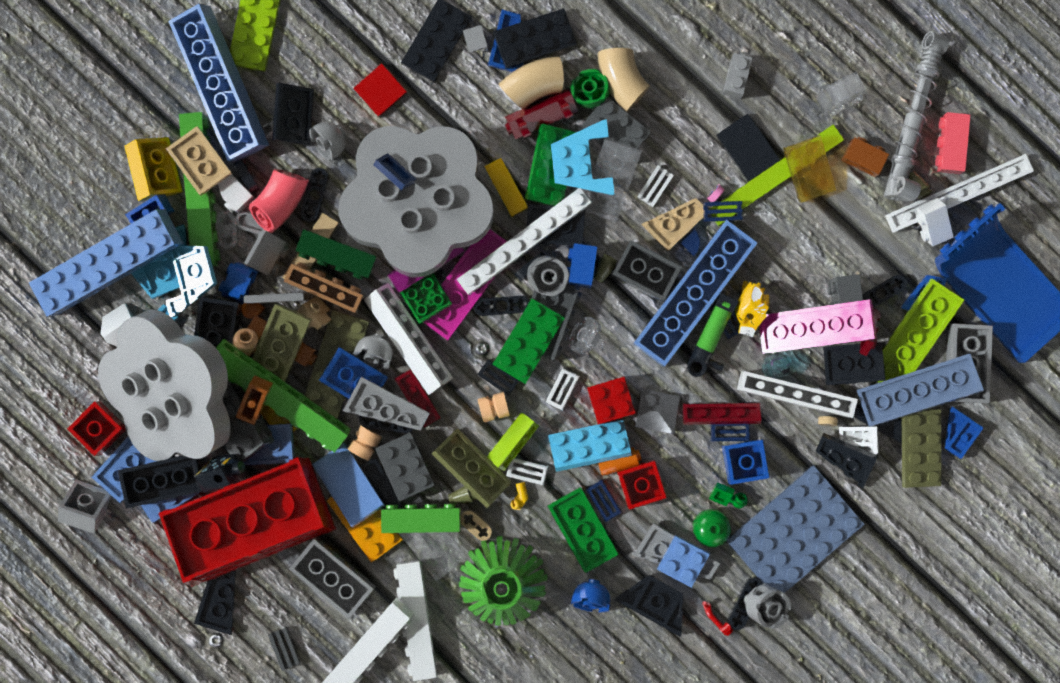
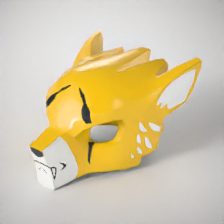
M743 281L741 295L735 308V314L740 323L738 333L753 337L757 327L767 317L766 312L769 308V295L764 294L765 288H760L761 283L759 282L752 285L751 282Z

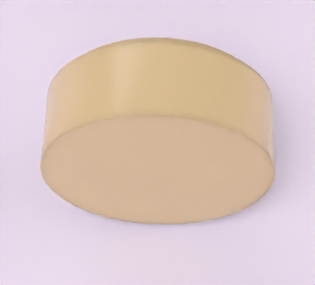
M818 417V425L837 426L838 424L836 417Z

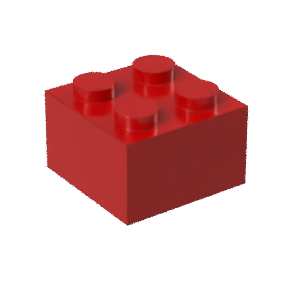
M625 377L587 387L598 425L635 414Z
M94 401L67 430L93 456H101L126 431V428L101 401Z
M654 460L617 472L629 510L666 498Z

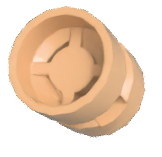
M504 392L493 394L492 398L486 396L478 399L484 423L493 421L496 416L498 418L510 416Z
M361 425L355 434L357 439H353L347 449L369 461L374 453L373 447L378 446L382 437Z

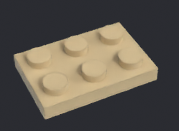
M198 126L166 148L200 196L232 174Z

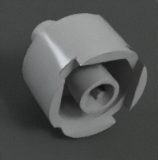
M541 256L535 259L528 267L527 278L530 286L539 294L555 296L566 287L569 273L565 264L557 258ZM546 272L552 273L550 280L544 278Z

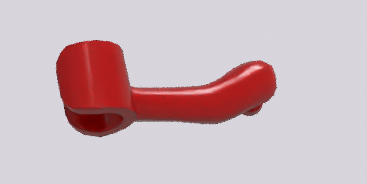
M704 601L702 604L708 618L725 636L730 635L733 632L731 626L727 622L722 624L713 614L711 604Z

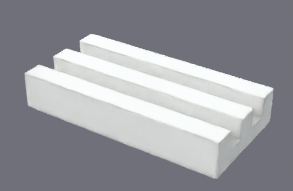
M658 165L637 198L653 208L674 175ZM658 171L661 172V175L657 179L656 183L654 184L646 198L643 197V194L647 190L648 186L650 185ZM667 176V180L653 201H649L663 177Z
M562 368L546 403L563 411L580 376ZM565 373L567 377L553 402L551 399ZM573 377L574 380L562 404L559 405L558 402L570 378Z
M514 458L508 467L506 476L544 485L548 466ZM513 463L543 469V473L513 466ZM516 470L540 476L542 478L541 480H537L511 473V471Z

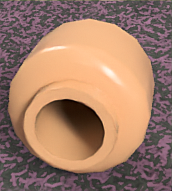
M240 329L233 337V346L246 355L251 356L255 353L258 346V336L252 329Z

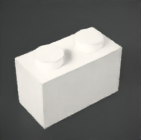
M936 198L916 207L918 212L916 218L922 228L920 234L925 242L927 241L933 247L954 238L947 208L943 202Z

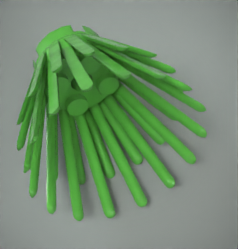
M497 536V555L494 542H489L488 548L486 540L481 541L485 558L479 548L475 550V554L472 550L468 552L469 557L478 569L468 560L465 562V566L461 565L460 570L475 580L461 576L459 587L474 590L471 592H461L464 603L479 601L469 606L468 609L471 612L474 611L473 614L475 616H478L485 610L480 618L481 621L485 622L488 618L487 622L492 624L496 616V626H501V618H503L504 625H509V620L511 625H515L517 622L513 613L520 621H523L531 616L523 607L532 611L538 609L537 606L540 605L541 601L528 597L545 596V585H532L546 581L548 576L547 574L544 575L543 569L531 574L543 564L542 558L536 561L537 557L535 555L525 563L533 551L531 545L528 546L525 552V546L520 545L516 553L519 542L518 538L513 539L511 549L510 541L506 540L503 549L502 536ZM503 583L508 589L501 593L497 590L496 586Z

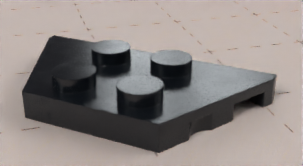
M647 575L615 598V601L681 637L683 593L651 575Z

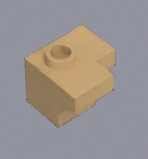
M318 296L302 304L296 311L312 319L309 328L314 327L319 330L332 320L327 315L330 309Z

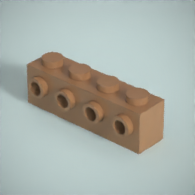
M299 261L297 264H291L284 282L349 311L357 312L364 296L361 293L362 289L353 285L349 288L343 285L344 281L335 277L331 280L325 277L326 273L317 269L313 272L308 269V265Z

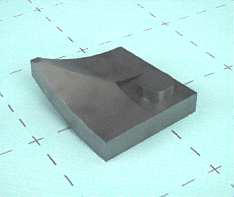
M642 389L635 427L674 434L680 396Z

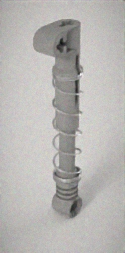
M933 31L928 32L922 40L923 57L920 64L917 65L916 73H914L919 75L916 90H910V92L915 93L911 108L905 107L910 112L906 114L904 124H900L903 126L899 141H896L898 143L896 153L891 157L892 167L884 197L894 201H913L919 196L921 191V185L908 178L910 170L916 163L914 159L918 156L916 149L918 142L922 140V127L927 123V119L923 115L924 109L932 105L928 95L929 92L937 87L933 78L940 76L939 64L942 58L941 55L949 47V39ZM933 83L935 87L934 89L930 90L931 84ZM928 100L930 102V105L925 107L926 102Z

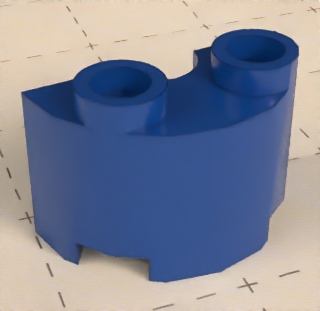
M240 262L230 263L226 271L228 276L225 281L221 282L218 291L222 292V297L243 305L244 296L249 294V289L259 271Z

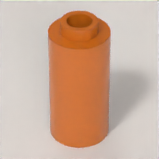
M631 447L632 456L598 463L601 475L605 476L639 465L638 461H641L639 450Z

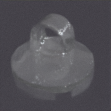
M585 317V321L582 323L578 322L572 329L569 340L572 341L570 349L581 355L588 353L594 347L603 351L607 342L599 338L601 334L600 323L592 317Z

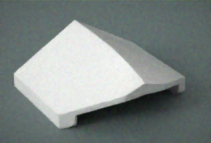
M126 303L111 311L102 319L101 335L107 343L114 346L118 344V333L124 321L133 317Z
M839 427L840 440L877 455L879 453L878 427Z

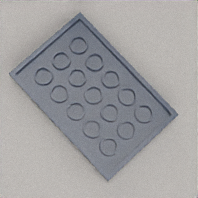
M812 465L734 532L727 542L763 584L766 583L785 593L860 529L864 523L816 467Z

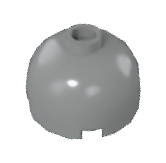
M321 122L309 129L312 142L316 141L319 146L316 147V150L327 161L335 159L345 149L346 134L340 126L338 127L331 122Z
M374 334L373 336L363 337L357 343L353 356H358L359 360L372 368H375V365H379L381 369H387L390 366L393 352L390 344L384 340L385 338L382 335Z

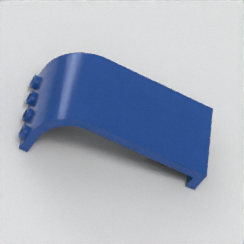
M1001 203L995 206L991 204L983 211L984 215L980 219L976 217L968 224L970 228L966 231H960L954 237L955 241L951 245L947 243L939 250L941 254L935 258V264L941 276L947 279V284L959 297L964 299V303L984 325L993 326L992 334L1018 363H1025L1060 332V292L1001 226L998 220V213L1005 210Z

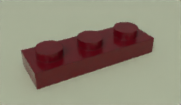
M411 369L395 378L406 399L430 413L423 425L424 428L441 418Z

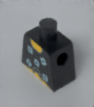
M234 454L215 456L196 474L195 479L203 493L230 485L240 473L245 471V465L242 461H238Z

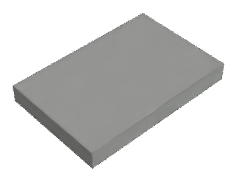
M303 293L244 296L245 304L304 301Z

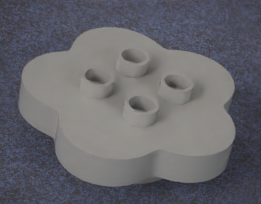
M386 126L370 132L360 143L356 154L357 177L345 188L341 195L338 209L339 217L346 232L355 241L365 246L381 249L388 263L396 271L409 277L430 275L443 266L453 249L473 245L488 233L493 222V204L489 192L476 178L478 172L476 150L472 141L463 132L452 127L441 126L428 129L420 134H414L404 128ZM388 153L411 173L416 180L412 185L401 191L373 165L376 159Z
M148 310L124 321L119 329L117 348L109 351L102 357L99 363L98 377L105 397L122 414L127 434L135 448L145 457L154 461H160L178 453L189 458L200 459L223 447L230 436V419L223 403V396L228 383V374L219 351L202 337L184 334L170 316L158 310Z

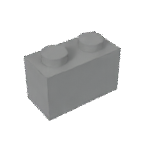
M736 53L732 55L722 95L741 99L744 94L752 57Z

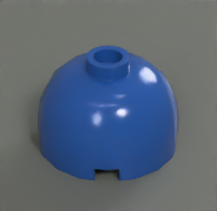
M589 579L588 582H583L575 588L571 604H574L575 608L592 612L593 609H599V613L608 612L610 608V594L608 589L600 584L599 580Z

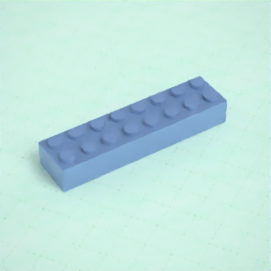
M197 4L169 20V24L227 161L245 159L269 146L211 6Z
M156 209L29 282V285L46 317L56 316L177 248L183 242L166 210Z
M726 220L634 341L633 345L662 367H665L756 246L757 242Z

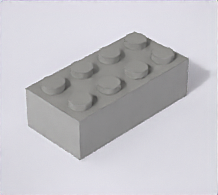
M948 325L946 361L971 354L984 389L983 392L951 402L990 403L993 326Z
M318 537L313 539L289 568L290 571L348 619L376 587Z

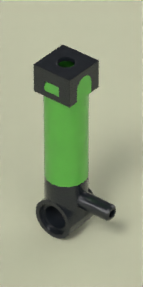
M722 293L718 295L691 357L687 361L686 367L692 376L700 377L704 375L707 366L719 371L723 370L724 364L711 359L731 314L737 306V300ZM694 362H700L702 365L698 372H694L691 369V365Z

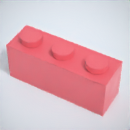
M947 112L940 118L939 129H941V136L937 140L939 155L936 156L935 166L938 167L937 172L952 174L965 172L970 114Z

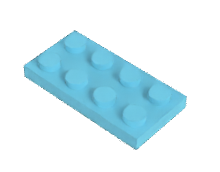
M623 419L548 435L556 472L632 456Z

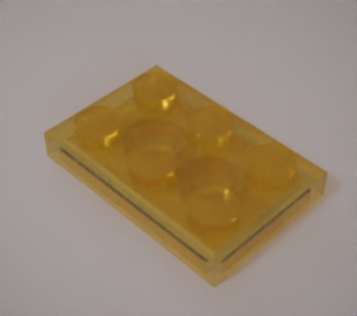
M820 135L783 148L800 203L836 191Z

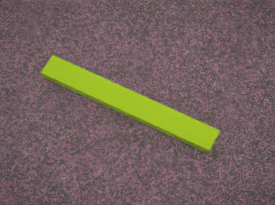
M834 124L720 202L742 201L741 209L743 210L844 140ZM737 205L713 206L709 210L737 209ZM717 213L710 215L711 217H732L737 213ZM715 221V222H716V224L719 226V225H721L722 223H724L725 221Z

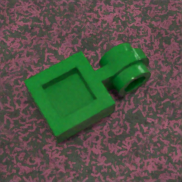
M718 482L709 496V499L724 506H727L730 502L738 509L744 508L748 503L747 496L744 493L733 495L735 489Z

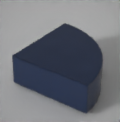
M695 229L680 242L692 256L697 253L700 245L699 236Z

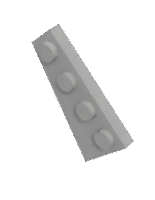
M362 376L343 410L344 412L420 431L430 414L428 411Z
M653 522L635 551L634 556L660 563L675 535ZM709 556L698 576L710 580L720 562Z

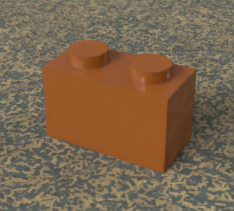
M854 137L850 141L841 161L876 177L880 174L889 154L880 146L875 145L874 147L868 144V141L862 137Z
M254 376L248 385L236 418L254 425L261 414L273 383Z

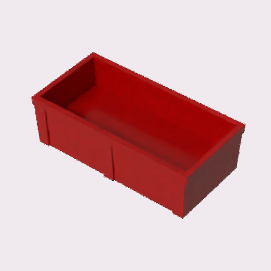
M302 457L289 460L286 464L241 482L232 483L221 490L176 508L159 512L182 582L191 585V587L336 530L310 458Z

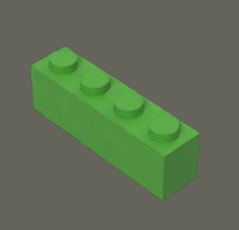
M407 504L405 508H398V505H386V508L381 509V533L460 532V507H456V504H444V507L436 508V504H425V508H417V504Z

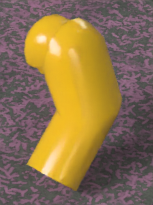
M525 482L516 484L518 494L510 503L511 508L514 510L523 508L529 499Z

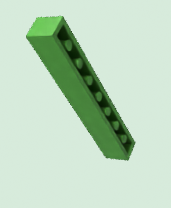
M202 112L179 114L181 137L198 126L211 144L210 136H207L209 119ZM184 175L189 245L207 246L212 266H218V261H220L221 257L216 242H219V234L215 230L217 213L213 210V204H216L215 193H212V189L200 196Z
M225 339L221 341L216 349L224 360L230 382L241 386L244 392H246L254 376L272 382L273 385L264 405L272 408L278 416L285 417L292 426L305 431L309 438L319 441L325 449L336 452L348 436L351 428L248 355L238 350Z

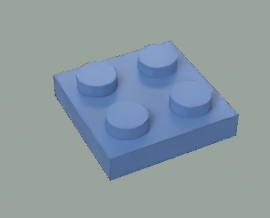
M675 535L657 570L692 588L710 552Z

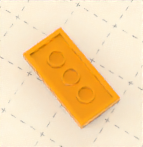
M333 497L326 500L371 563L403 540L399 533H381V509L352 528Z

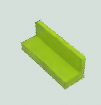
M520 413L488 454L487 458L498 468L505 471L538 429L539 425L524 413Z

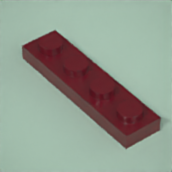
M760 403L683 404V425L761 423Z

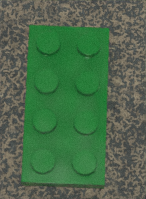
M540 124L525 200L555 206L564 200L567 186L555 183L551 144L576 132Z
M531 299L492 365L526 384L565 318L536 300Z
M581 487L547 505L584 573L619 555Z

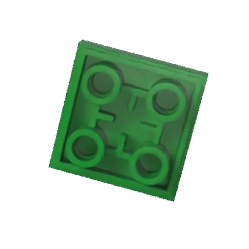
M434 273L423 277L400 292L419 324L452 305Z

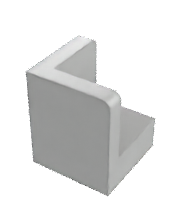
M481 25L463 30L465 42L470 53L482 49L484 52L488 51Z

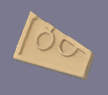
M697 198L692 199L641 225L668 252L704 217L703 204Z

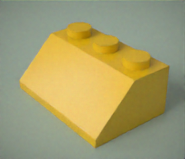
M169 137L135 139L125 145L138 201L149 200L155 195H166L167 197L183 192L176 163L166 150L171 145Z

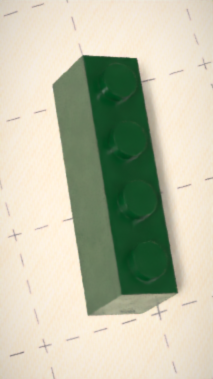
M304 229L295 250L299 252L298 256L307 260L310 257L317 259V264L326 267L328 264L336 266L334 270L346 273V270L354 273L353 277L364 280V277L369 278L376 259L374 255Z

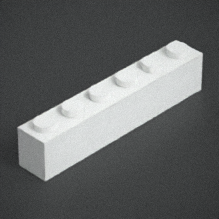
M389 283L376 289L364 299L428 395L453 379Z
M746 371L741 372L737 387L738 391L847 418H853L858 400Z
M421 560L401 562L396 565L397 568H394L395 580H399L397 597L414 613L410 618L412 620L411 624L405 630L402 628L403 637H407L408 645H405L406 657H410L411 663L408 664L409 676L413 677V681L436 678L437 668Z
M396 598L322 683H359L363 678L362 672L364 670L368 672L375 664L373 660L377 656L381 658L388 650L385 646L389 642L393 644L400 636L399 630L401 628L405 630L411 624L412 620L410 618L414 613Z

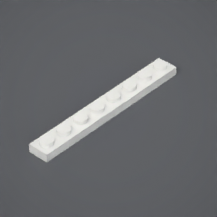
M1024 154L889 213L885 217L892 233L918 222L916 207L938 198L949 209L1027 175L1034 170L1027 155Z
M578 188L459 277L457 281L466 293L471 295L592 204L582 189Z

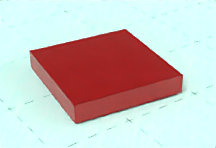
M382 63L353 88L378 118L407 94V91Z

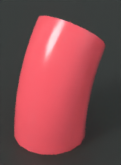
M274 169L264 190L249 204L250 212L255 221L269 233L276 231L297 207L309 180L285 170Z

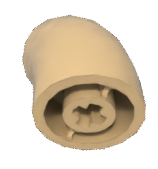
M609 48L601 50L597 53L601 73L607 77L610 88L609 92L617 104L624 111L628 112L643 97L650 85L641 76L632 49Z
M558 56L533 61L506 76L499 83V86L510 99L524 110L542 97L562 92L564 83L562 61Z

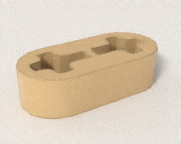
M467 510L460 516L462 526L477 539L485 541L490 538L492 534L490 525L475 512ZM464 515H473L472 520L476 523L475 526L470 522L466 524L464 522ZM478 525L482 529L486 527L488 535L479 536L480 531L476 526Z

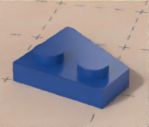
M951 407L944 449L961 460L983 430V427L954 407Z

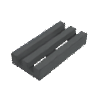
M287 627L268 634L281 671L301 663ZM281 633H284L285 638L287 640L288 646L294 659L293 662H291L286 646L282 639ZM274 636H277V639H278V641H279V644H280V646H281L282 652H283L284 657H285L286 662H287L286 665H285V663H284V661H283L282 655H281V653H280V650H279V648H278V645H277V642H276Z

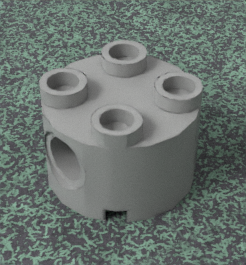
M766 583L755 587L744 598L749 617L766 628L776 629L782 626L789 617L787 614L789 610L791 611V602L788 596Z

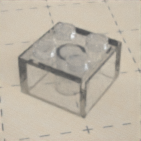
M856 71L821 89L815 98L825 117L830 114L833 117L847 108L846 106L851 108L859 104L864 99L862 96L867 93V90Z

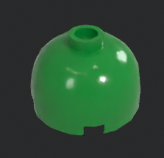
M596 69L581 71L578 73L579 76L572 80V96L584 108L594 109L609 97L610 88L607 77L603 76Z
M717 509L701 511L695 517L692 524L694 537L700 544L706 547L723 545L731 534L729 518Z

